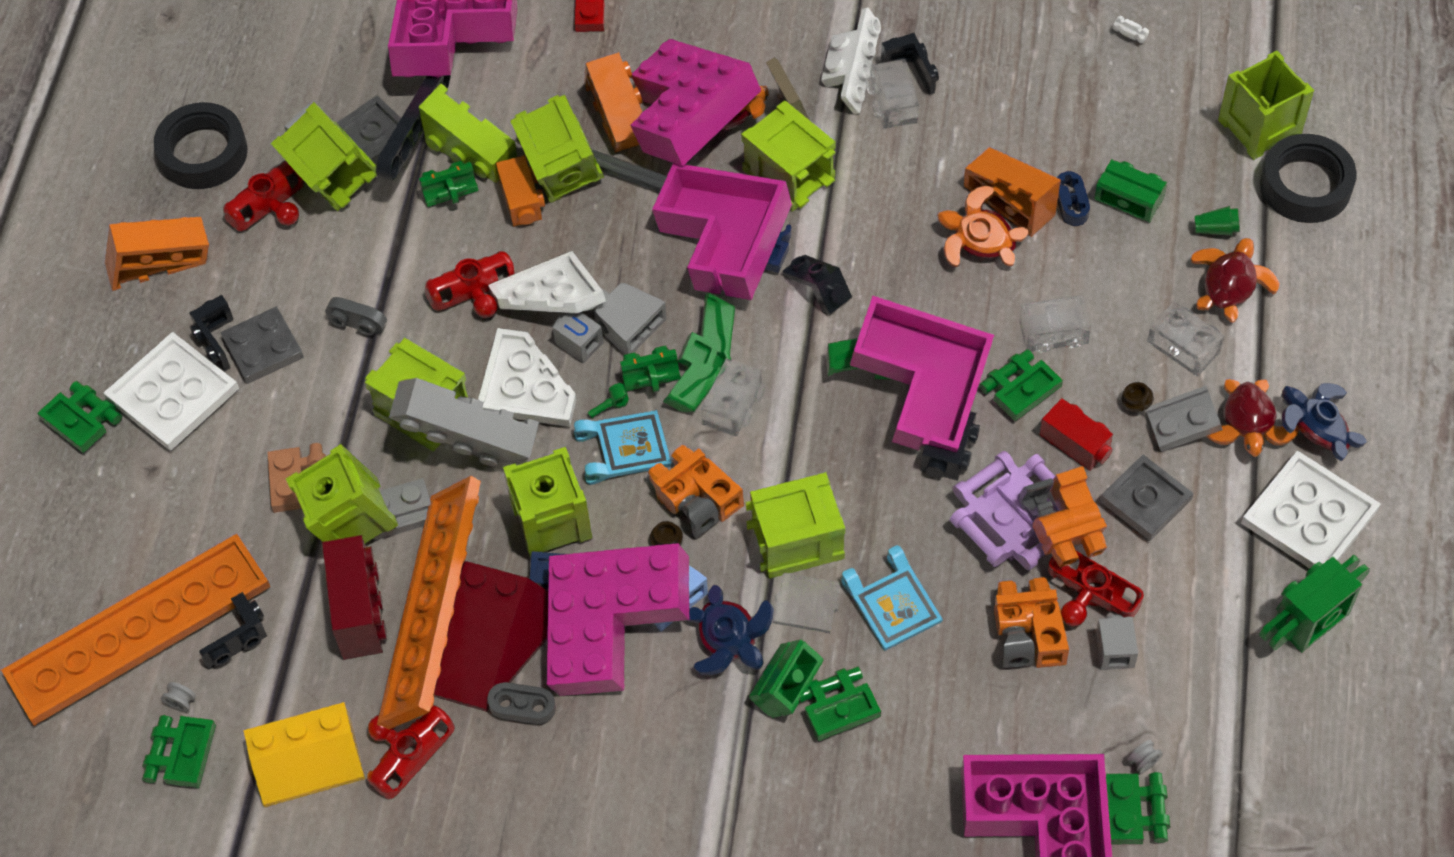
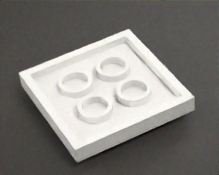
M172 332L104 392V395L110 403L171 451L230 398L239 387L234 379Z
M1296 451L1243 516L1241 524L1308 568H1311L1319 561L1322 564L1325 563L1332 556L1339 561L1377 513L1381 503L1301 452Z

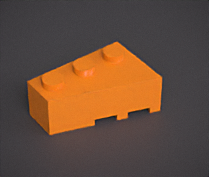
M619 52L587 62L585 64L584 87L586 91H592L595 99L593 106L596 112L599 111L601 114L602 126L615 153L639 145L630 125L642 113L640 104H642L641 94L637 87H632L629 79L632 78L630 66L627 61H622Z
M991 147L965 168L964 187L971 192L982 186L992 187L994 193L985 203L1017 227L1026 228L1029 236L1032 237L1056 215L1061 179Z
M182 217L178 219L109 224L105 266L112 291L121 289V283L139 278L140 283L149 281L148 275L167 270L169 275L206 264L209 242L202 218Z

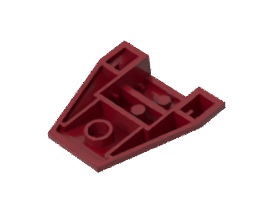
M464 561L460 573L461 583L456 592L453 605L454 614L449 622L447 631L448 641L441 658V672L436 681L433 696L487 712L489 710V691L499 683H511L548 639L549 592L527 577Z

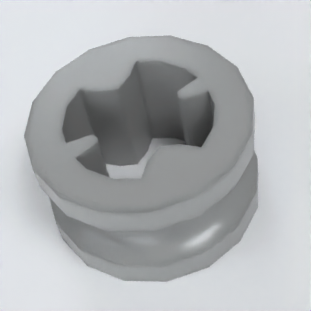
M169 682L166 687L168 693H163L161 697L162 702L180 712H188L190 708L188 703L189 701H194L195 693L181 684Z
M1151 740L1142 743L1128 758L1131 764H1137V771L1140 774L1153 767L1163 755L1159 749L1154 750V743Z

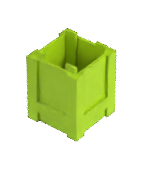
M1276 50L1268 54L1266 59L1241 72L1237 70L1228 75L1218 121L1225 128L1228 127L1247 148L1249 156L1255 160L1263 156L1265 151L1271 149L1280 140L1292 135L1302 134L1314 89L1294 73L1284 62V57Z
M565 94L560 97L556 95L548 99L549 104L528 114L526 110L515 115L516 118L510 120L536 179L542 185L550 203L591 182L605 178Z
M784 100L773 112L741 134V141L744 143L743 171L747 175L786 181L792 202L790 208L792 212L798 207L802 208L809 202L808 197L823 185L827 188L835 182L833 155L836 154L834 151L836 149V141L787 101Z
M315 102L306 109V112L281 137L278 136L271 143L307 185L316 193L319 191L337 211L344 208L351 201L349 197L365 182L369 184L377 176L376 164Z
M404 337L400 343L396 342L389 350L391 355L377 371L372 369L365 377V386L370 391L373 400L374 416L434 452L441 443L428 440L426 438L427 434L420 431L412 432L400 427L399 422L389 418L399 381L418 378L455 391V399L458 397L468 398L465 387L466 376L464 372Z
M342 444L330 450L331 454L300 473L295 472L286 478L289 488L296 494L305 517L303 521L306 528L322 542L362 535L364 543L377 535L386 531L389 532L399 526L395 516L388 510L379 491L381 485L378 478Z
M566 447L553 450L554 454L517 466L514 463L503 467L510 504L514 515H518L530 558L532 551L545 552L578 540L581 543L593 539L587 500L578 484Z
M826 472L750 491L751 501L745 502L746 511L751 510L752 517L751 520L746 521L747 530L753 529L756 535L759 551L764 562L760 563V571H767L769 579L845 559L844 534L846 528Z

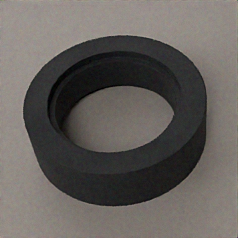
M192 103L174 110L162 120L154 135V150L163 173L173 183L184 188L208 189L221 185L240 171L247 158V141L239 119L231 110L215 103ZM214 128L224 132L229 137L225 150L216 158L204 163H185L173 155L175 145L179 139L197 129Z
M1296 134L1280 140L1268 152L1260 179L1261 192L1268 205L1285 218L1302 223L1324 222L1339 215L1348 205L1356 182L1357 170L1354 160L1348 151L1334 140L1316 134ZM1295 160L1315 161L1324 165L1333 173L1337 181V187L1331 193L1321 197L1302 196L1284 185L1280 178L1279 170L1287 163Z

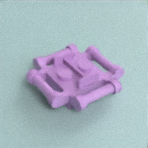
M1002 451L994 457L995 461L967 481H960L953 486L955 496L963 503L965 508L962 507L954 512L950 517V522L956 528H961L987 555L986 559L993 567H997L1007 559L1010 561L1016 559L1026 570H1031L1038 565V560L1045 554L1042 550L1041 542L1029 550L1030 547L1039 542L1033 529V522L1037 516H1032L1030 512L1021 507L1019 494L1025 486L1034 484L1029 479L1034 474L1041 481L1050 478L1054 479L1055 475L1044 465L1045 461L1038 454L1030 457L1022 467L1018 468L1012 457L1006 451ZM1003 471L1005 473L998 480H996L991 485L986 487L984 490V494L981 495L979 498H976L972 494L975 490L980 488L982 485H984L986 482H988L993 477L998 475L1000 472ZM1052 502L1054 511H1059L1057 506Z

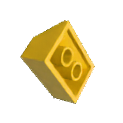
M345 702L243 730L250 763L264 808L365 779L351 717Z

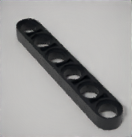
M451 75L441 77L426 76L378 157L376 165V175L378 178L392 181L396 179L424 131L419 106L440 84L448 88Z

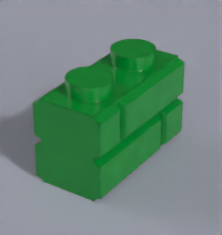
M1111 159L1105 172H1103L1097 182L1094 199L1150 223L1165 197L1168 182L1163 181L1155 173L1147 174L1139 171L1128 162H1118Z
M801 639L791 643L780 644L751 692L750 700L772 718L793 714L799 704V699H802L822 665L823 658Z

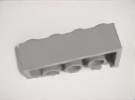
M418 378L399 381L389 418L399 422L401 428L412 432L420 431L425 433L428 440L436 443L450 444L455 452L464 455H475L479 457V462L489 466H497L498 463L530 458L539 425L538 421L528 418L524 422H519L513 419V412L505 409H500V411L483 409L484 402L474 398L458 397L455 399V391Z

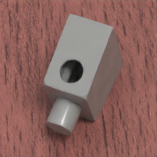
M626 283L619 284L611 293L602 289L606 302L597 305L594 311L595 322L602 327V334L624 355L634 353L667 319L664 301Z

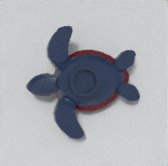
M1323 383L1314 390L1311 399H1308L1303 392L1290 386L1283 388L1281 394L1282 401L1288 407L1282 412V425L1289 433H1292L1297 426L1307 440L1326 450L1332 451L1335 458L1339 461L1345 459L1350 446L1360 448L1367 443L1363 435L1349 432L1347 422L1340 414L1337 406L1331 402L1332 400L1343 399L1347 394L1346 390L1340 385Z
M713 585L708 592L710 602L705 604L702 610L697 607L689 608L688 621L699 623L702 643L709 651L714 653L710 657L696 662L694 668L701 675L718 674L727 669L733 659L740 658L741 662L747 667L755 670L761 669L764 661L760 650L754 646L755 638L762 636L769 630L774 615L772 604L764 600L755 616L751 618L748 611L741 605L730 601H723L722 589L718 585Z

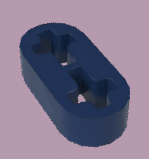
M1063 172L1057 177L1061 179L1057 201L1061 216L1068 225H1083L1087 222L1090 212V203L1083 179L1075 172ZM1064 184H1069L1071 188H1074L1073 193H1069L1068 187ZM1072 204H1075L1077 211L1081 213L1075 214V211L1071 210Z

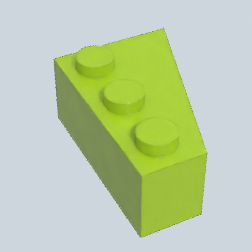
M440 84L419 106L427 145L436 152L441 151L448 155L454 162L462 161L464 164L471 162L474 172L479 177L488 178L497 183L499 178L496 162L517 157L515 141L486 118L482 122L468 112L470 106L464 101L460 104L446 95L448 88Z

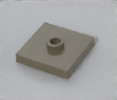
M774 57L767 61L766 64L780 90L776 94L780 103L784 100L809 119L800 98L778 59Z

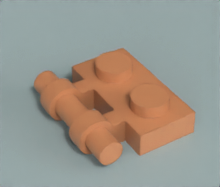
M313 443L309 446L310 454L307 457H302L299 447L268 451L270 496L273 513L302 509L296 494L289 488L286 478L295 472H302L326 457L320 443Z

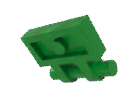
M1028 349L1020 354L1012 355L1008 358L1007 364L999 370L993 369L986 375V379L979 384L981 391L985 394L993 389H999L994 394V402L1014 421H1017L1060 389L1063 384V379L1043 360L1031 366L1029 362L1034 360V355ZM1013 374H1020L1012 382L1008 380Z
M75 381L69 389L73 393L70 398H67L60 392L37 414L40 420L84 453L106 433L101 422L108 420L113 425H116L121 421L122 415L116 411V407L108 400L103 401L96 396V391L90 386H83L78 381ZM89 405L93 410L87 413L81 407Z
M858 666L849 670L845 668L834 672V676L821 681L817 679L812 680L802 699H799L800 703L810 699L815 702L805 707V714L818 741L881 717V710L868 683L857 687L853 685V682L863 679L862 672ZM838 688L843 691L829 698L825 696V693Z
M161 715L157 726L152 729L150 739L153 742L149 754L144 757L142 767L145 770L142 780L147 783H156L158 772L165 771L163 779L166 784L200 788L216 728L214 720L180 716L178 727L171 728L173 718ZM173 742L170 756H163L166 744Z
M1150 773L1148 775L1149 786L1139 787L1138 774H1106L1111 845L1143 844V831H1153L1154 842L1156 843L1168 841L1167 829L1171 826L1170 816L1166 814L1165 800L1168 798L1167 786L1163 785L1162 773ZM1141 802H1151V816H1142Z

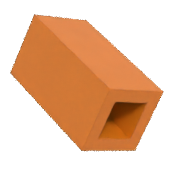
M525 155L496 162L499 182L513 227L528 225L534 221L542 220L540 208L545 207L543 193L541 189H535L534 184L538 183L531 166L528 167Z

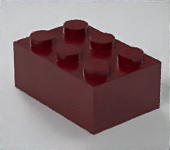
M362 535L322 542L332 631L343 660L383 653L382 640H387L385 621L382 620L381 610H384L383 600L377 582L380 581L377 562L374 560L372 546H365Z

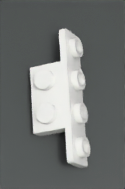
M869 8L861 10L857 30L832 36L821 78L826 87L843 84L841 99L853 114H858L861 111L873 57L876 52L878 36L881 32L880 21Z

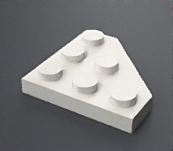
M572 251L488 285L491 296L496 299L500 309L579 313L592 310L597 305L606 302L603 290Z
M497 328L478 400L484 402L482 408L498 411L505 409L514 413L513 419L527 420L529 418L540 423L570 427L577 400L576 393L563 381L558 370L547 356L543 355L528 332Z

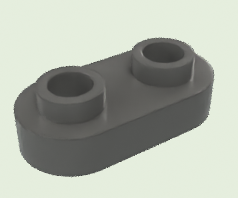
M340 297L331 298L325 309L329 321L334 325L355 328L366 335L380 334L387 322V318L379 310Z
M503 682L495 685L488 694L490 711L500 719L542 724L549 721L556 711L554 696L549 690L542 687ZM505 700H509L512 702L507 707H502L500 705ZM537 705H543L545 707L540 712H536L533 710L534 707Z

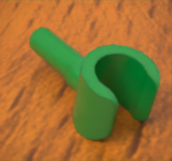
M617 383L608 389L610 398L588 411L591 419L608 408L610 409L613 406L615 408H622L628 404L629 398L624 384Z

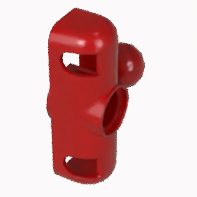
M286 160L266 174L260 173L252 176L249 179L248 187L224 205L223 213L226 222L236 230L243 231L273 211L280 224L287 226L295 224L299 219V209L295 204L284 201L304 187V180ZM290 174L299 179L298 184L294 188H291L286 178ZM249 205L253 216L249 221L245 222L240 211Z
M498 251L494 255L478 260L472 258L463 259L457 263L455 269L443 273L434 279L427 280L425 283L426 298L432 308L439 311L473 298L475 313L479 317L490 318L496 313L498 304L493 296L484 293L490 291L489 284L499 281L495 269L506 265L508 270L507 277L515 274L513 262L505 251ZM450 288L452 299L449 302L443 303L439 292Z
M1078 551L1076 552L1080 562L1077 570L1068 565L1060 568L1052 556L1048 565L1049 575L1052 578L1057 577L1062 580L1065 586L1078 593L1075 600L1068 601L1062 606V620L1067 625L1072 627L1081 625L1087 617V605H1099L1109 612L1114 611L1122 617L1134 618L1143 602L1144 593L1136 585ZM1089 583H1098L1101 587H1092ZM1126 588L1132 589L1137 595L1133 604L1122 598Z
M436 705L432 706L429 713L424 714L420 719H416L407 729L401 730L398 733L394 730L395 727L387 729L377 725L379 715L370 720L368 733L371 738L376 741H387L391 746L379 759L380 763L373 771L369 770L367 774V780L371 787L384 798L392 799L396 797L454 732L455 725L445 711ZM442 720L447 726V731L439 738L433 729ZM416 746L413 752L404 754L407 748ZM396 772L401 778V782L397 788L392 789L386 781Z

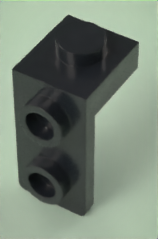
M915 33L882 42L881 63L885 70L913 62L929 95L935 93L936 81H939L938 70L934 64H930L927 49L924 43H919Z
M802 255L793 259L791 264L782 271L785 277L812 287L822 312L831 314L852 298L840 268L832 264Z
M220 295L189 312L194 324L190 326V330L199 343L204 341L207 345L204 349L213 364L219 362L225 371L230 368L223 349L211 332L234 319L227 301Z
M970 411L957 452L925 444L921 461L922 472H926L935 478L945 477L958 481L961 470L967 471L970 464L972 452L968 451L970 443L976 444L980 425L975 424L977 413Z
M243 592L232 597L231 600L244 625L199 651L208 669L224 665L232 656L244 649L255 647L263 638L267 637L260 621L264 617L260 607L255 600L249 602Z

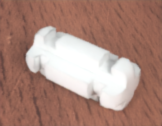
M1118 16L1113 25V29L1116 32L1120 31L1122 35L1134 41L1137 39L1140 44L1145 42L1149 34L1147 28L1144 27L1142 29L1141 25L1129 19L1124 20L1123 16Z

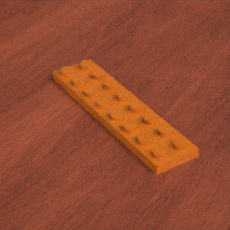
M473 476L453 484L432 495L430 498L431 504L427 511L377 725L387 729L394 728L429 713L433 706L435 685L441 672V658L448 641L447 631L449 622L454 614V600L461 583L460 573L462 564L467 556L466 546L468 537L473 529V515L475 507L479 502L478 493L481 481Z
M235 534L1 669L28 718L35 726L235 608L231 600L232 597L243 592L247 600L271 586L238 534Z

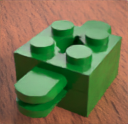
M1352 555L1342 564L1333 556L1323 564L1320 561L1315 563L1307 571L1305 579L1300 583L1293 581L1281 593L1283 599L1276 607L1278 612L1276 617L1263 627L1259 637L1264 641L1272 638L1269 646L1274 651L1289 640L1303 653L1350 615L1362 587L1361 582L1369 574L1370 568L1365 564L1356 568L1360 563V559L1356 555Z

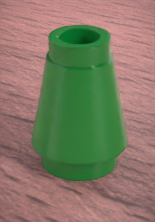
M1230 206L1202 213L1201 215H1194L1196 233L1232 236V233L1240 232L1238 208L1230 209Z

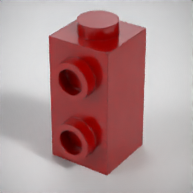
M1061 398L1042 418L1039 435L1089 471L1098 462L1103 464L1110 457L1113 448H1111L1113 433L1103 423L1096 422L1084 414L1079 406L1070 404Z

